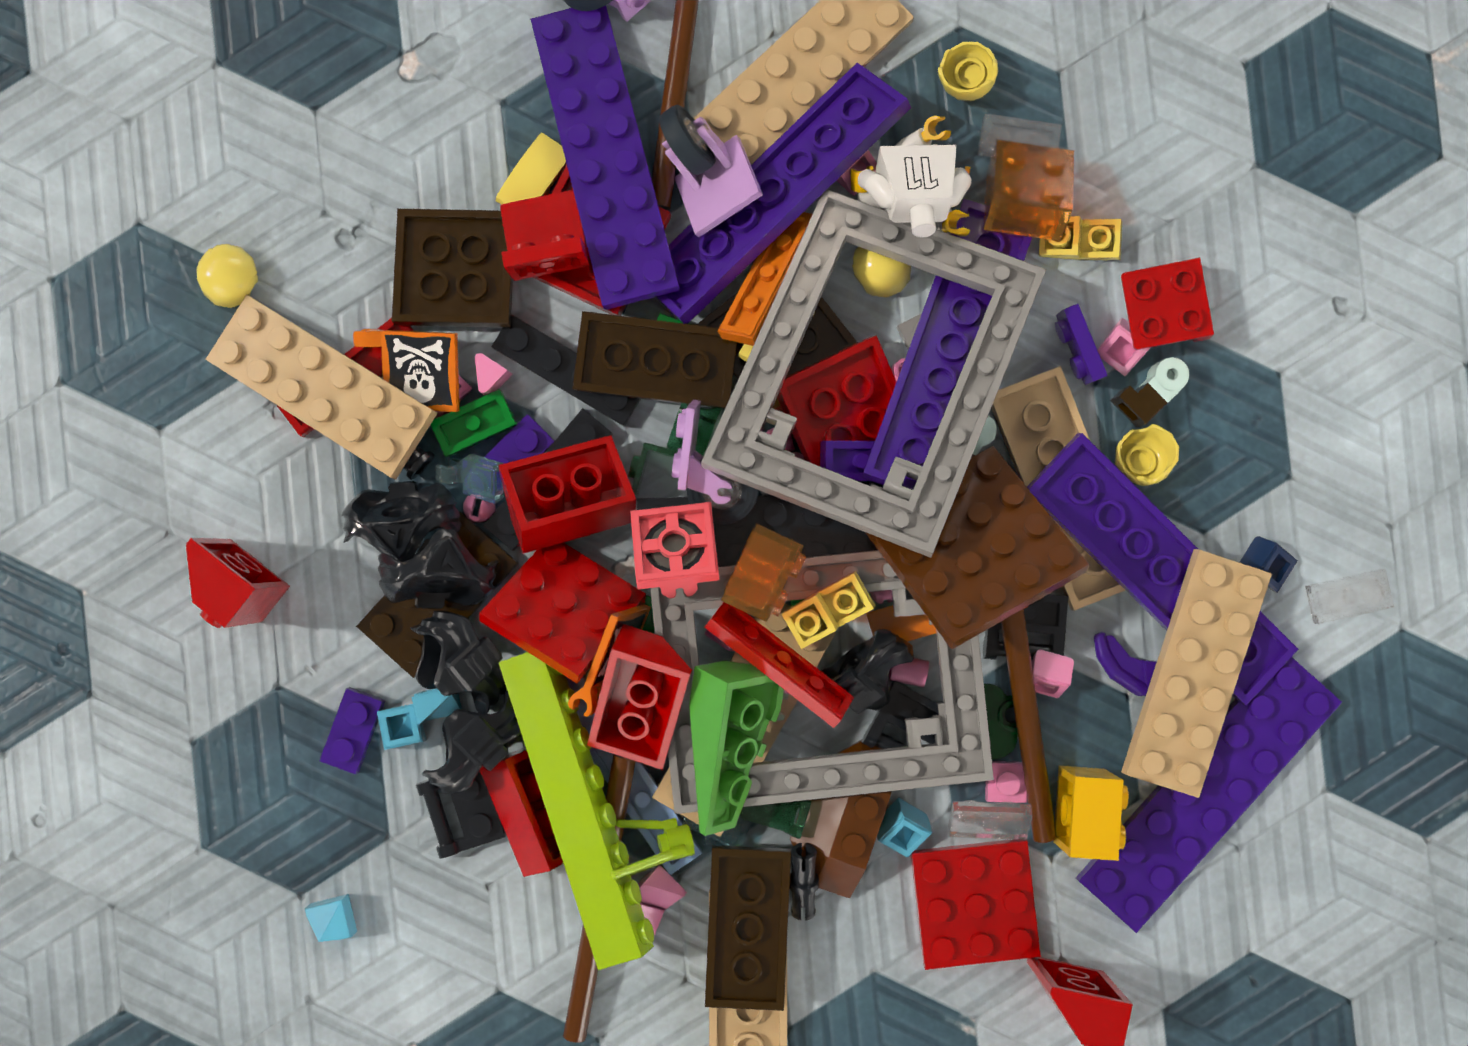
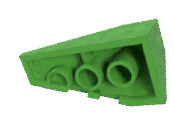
M720 661L694 667L689 709L699 830L704 836L735 828L752 785V781L748 777L756 756H763L767 746L762 742L769 721L776 722L781 710L784 689L751 664Z

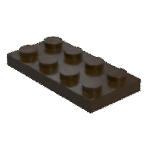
M582 311L572 389L581 392L687 405L693 400L701 401V406L725 409L731 395L737 342L722 339L718 332L719 328Z
M459 512V520L462 527L456 533L470 554L478 563L485 567L491 561L499 560L495 569L497 575L493 582V585L497 588L519 562L477 524L468 519L463 512ZM384 595L356 627L412 678H415L422 655L424 636L413 632L410 627L420 624L422 619L432 617L433 611L437 610L456 613L469 619L487 598L471 607H464L445 601V606L442 609H422L415 606V599L391 603Z
M712 845L705 1007L784 1011L791 849Z

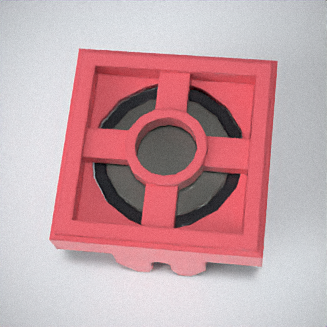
M711 502L630 511L635 576L638 590L660 587L661 593L671 599L675 598L676 589L682 588L684 589V594L689 597L693 596L698 590V583L720 580Z

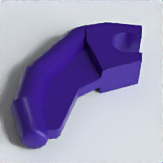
M1105 632L1095 634L1096 658L1108 677L1134 695L1146 696L1157 661L1140 660L1130 657L1114 636L1106 635Z

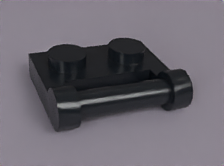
M1048 594L1030 604L1027 608H1024L1027 632L1051 634L1049 645L1029 643L1031 659H1033L1038 650L1064 656L1068 596ZM1001 622L985 630L983 641L984 659L996 660L997 656L1006 657L1004 641H999V631L1002 630Z
M893 681L889 687L890 702L877 711L861 743L870 748L876 746L880 749L908 746L882 732L886 723L889 722L906 731V718L917 717L923 719L939 715L938 704ZM935 734L922 735L921 740L928 744L935 743Z
M480 771L468 790L451 794L464 837L455 840L438 792L441 788L430 784L429 780L416 784L419 796L423 795L439 843V846L436 847L439 859L506 837L505 830Z

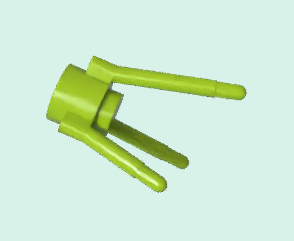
M676 818L663 821L617 820L616 826L619 828L662 829L664 834L657 835L659 854L611 872L610 876L612 879L629 874L633 876L665 862L693 856L695 854L694 843L688 824L678 826Z

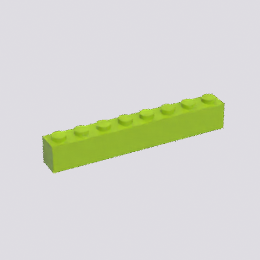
M528 652L498 662L597 968L601 970L642 958L654 947V930L651 922L644 917L640 905L642 900L641 890L638 883L632 880L631 874L617 879H612L610 876L611 872L627 866L629 855L625 844L619 841L615 829L616 814L612 805L606 801L602 789L604 786L602 772L597 765H594L590 752L591 747L587 746L589 733L581 725L577 713L579 706L574 710L568 706L569 699L575 692L569 688L566 676Z

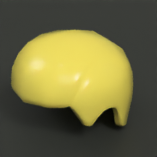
M962 42L946 50L938 67L939 79L945 91L961 101H974L982 98L991 90L998 74V62L989 48L979 42Z
M230 244L216 245L206 251L197 266V281L204 296L217 306L232 308L240 305L246 295L250 296L254 285L258 282L253 258L243 248Z
M861 247L856 248L852 268L856 279L863 286L866 293L872 296L887 298L901 292L910 281V265Z
M1151 424L1143 429L1130 430L1119 441L1115 450L1116 467L1132 483L1140 486L1157 484L1166 479L1179 459V445L1173 434L1155 424Z

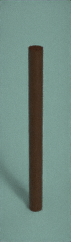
M676 0L660 116L672 106L680 105L683 108L685 107L699 0ZM659 123L651 180L658 207L670 210L676 166L665 153L667 149L662 143L666 139Z
M1023 608L1001 621L1033 840L1038 843H1047L1054 841L1057 836Z
M613 754L606 801L612 805L617 821L626 819L636 761ZM615 825L619 841H622L624 828H619ZM584 925L582 926L563 1033L564 1039L575 1043H581L586 1040L598 975V968Z

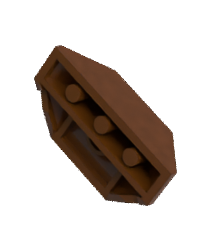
M861 739L836 754L877 750L880 748L876 746L870 748L862 744ZM892 791L802 801L790 841L793 846L802 843L803 857L806 856V843L816 848L815 873L819 877L820 889L849 899L851 898L866 870Z

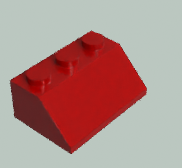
M611 435L498 465L511 521L523 554L630 524V511L636 510V497Z
M190 538L186 543L192 603L202 610L200 616L216 628L263 622L290 587L289 584L232 539Z
M623 624L611 648L587 746L663 770L692 672V669L662 636Z
M526 747L506 755L491 771H488L484 766L481 767L480 772L523 877L548 872L564 864Z
M1043 957L1027 958V963L1082 1045L1124 1046L1133 1004L1104 971Z

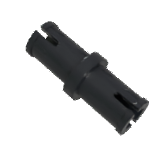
M799 843L791 849L792 872L790 873L789 889L792 891L791 915L795 919L801 920V908L804 907L806 921L812 919L816 913L815 892L819 888V877L815 873L817 850L813 845L806 843V856L803 857L802 843Z

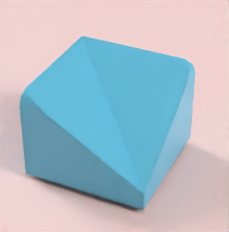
M435 688L418 692L412 697L418 725L425 721L447 717L456 709H462L459 693L443 696Z
M413 704L377 711L384 750L427 741L423 724H417Z
M898 797L885 811L877 838L882 844L908 858L933 832L927 814Z
M349 894L313 902L305 908L306 917L318 942L351 938L357 932Z

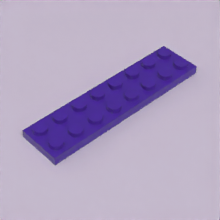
M605 5L591 11H579L568 8L531 18L603 309L608 310L680 291L607 6Z
M857 62L751 165L763 194L761 197L700 237L695 235L690 223L669 244L680 291L657 296L656 298L683 324H688L911 109L908 99Z
M963 199L960 211L969 214V217L960 218L956 227L957 229H970V233L965 237L952 233L951 235L1024 261L1038 222ZM935 276L865 467L864 479L884 485L896 456L920 466L924 465L992 298L991 295L940 276ZM905 476L902 486L913 490L917 481Z
M1077 433L1027 488L1047 513L1167 631L1193 549L1198 548L1083 433ZM1261 611L1259 612L1232 695L1237 701L1246 706L1299 650Z
M1291 657L1247 706L1236 699L1229 705L1200 797L1197 798L1158 785L1123 824L1126 831V843L1123 850L1119 849V861L1092 859L1077 875L1076 879L1137 933L1340 706L1342 701Z

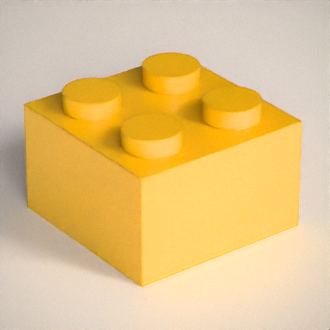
M1073 766L1058 767L1055 812L1057 838L1054 840V843L1069 857L1119 861V849L1123 850L1125 847L1126 831L1124 825H1121L1122 809L1126 810L1128 806V788L1126 785H1123V779L1106 769Z

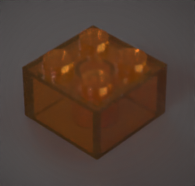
M997 139L987 170L984 230L1061 241L1073 211L1074 150Z
M756 522L721 595V601L765 622L768 621L771 614L779 616L788 597L787 591L783 590L789 576L797 578L805 562L806 556L801 553L803 545Z

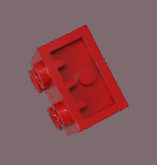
M573 190L505 203L500 206L507 251L501 252L503 265L513 281L590 266L586 239Z
M1200 257L1125 272L1121 275L1132 343L1135 350L1192 339L1193 342L1208 340L1214 335Z

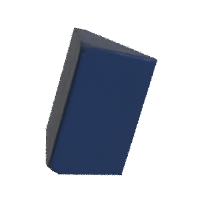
M1257 536L1239 563L1272 573L1268 588L1278 593L1298 560L1278 543Z

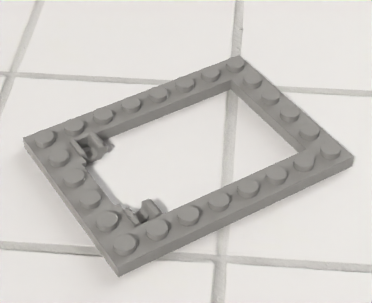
M826 190L817 203L701 461L702 468L931 558L1046 269L937 229L931 236L916 237L912 234L911 222L895 223L890 220L888 212ZM845 242L992 296L924 465L920 466L896 456L883 488L873 484L871 486L799 459L795 457L794 453L786 451V443L790 432H793L797 418L772 408ZM766 422L775 426L771 435L762 432ZM905 476L917 481L913 490L902 486Z
M879 550L718 567L720 580L698 583V590L693 596L689 597L684 594V589L682 588L676 589V596L671 599L661 593L660 587L650 588L655 634L662 636L692 669L668 751L675 814L698 812L689 709L694 667L699 665L694 611L719 608L726 598L737 606L806 599L856 571L868 592L892 590L895 617L925 614L915 599H906V587ZM936 629L943 703H937L939 715L923 719L917 717L905 719L908 746L755 762L748 775L752 785L743 807L994 780L979 634L951 650ZM935 734V743L921 745L922 735Z

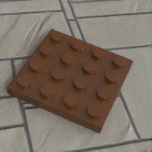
M994 446L971 457L931 558L865 532L951 650L1086 573L1089 567V563Z

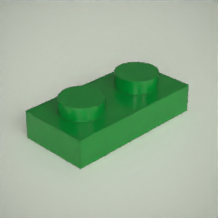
M500 389L460 407L458 412H449L438 417L431 423L436 438L447 458L517 425L505 396Z

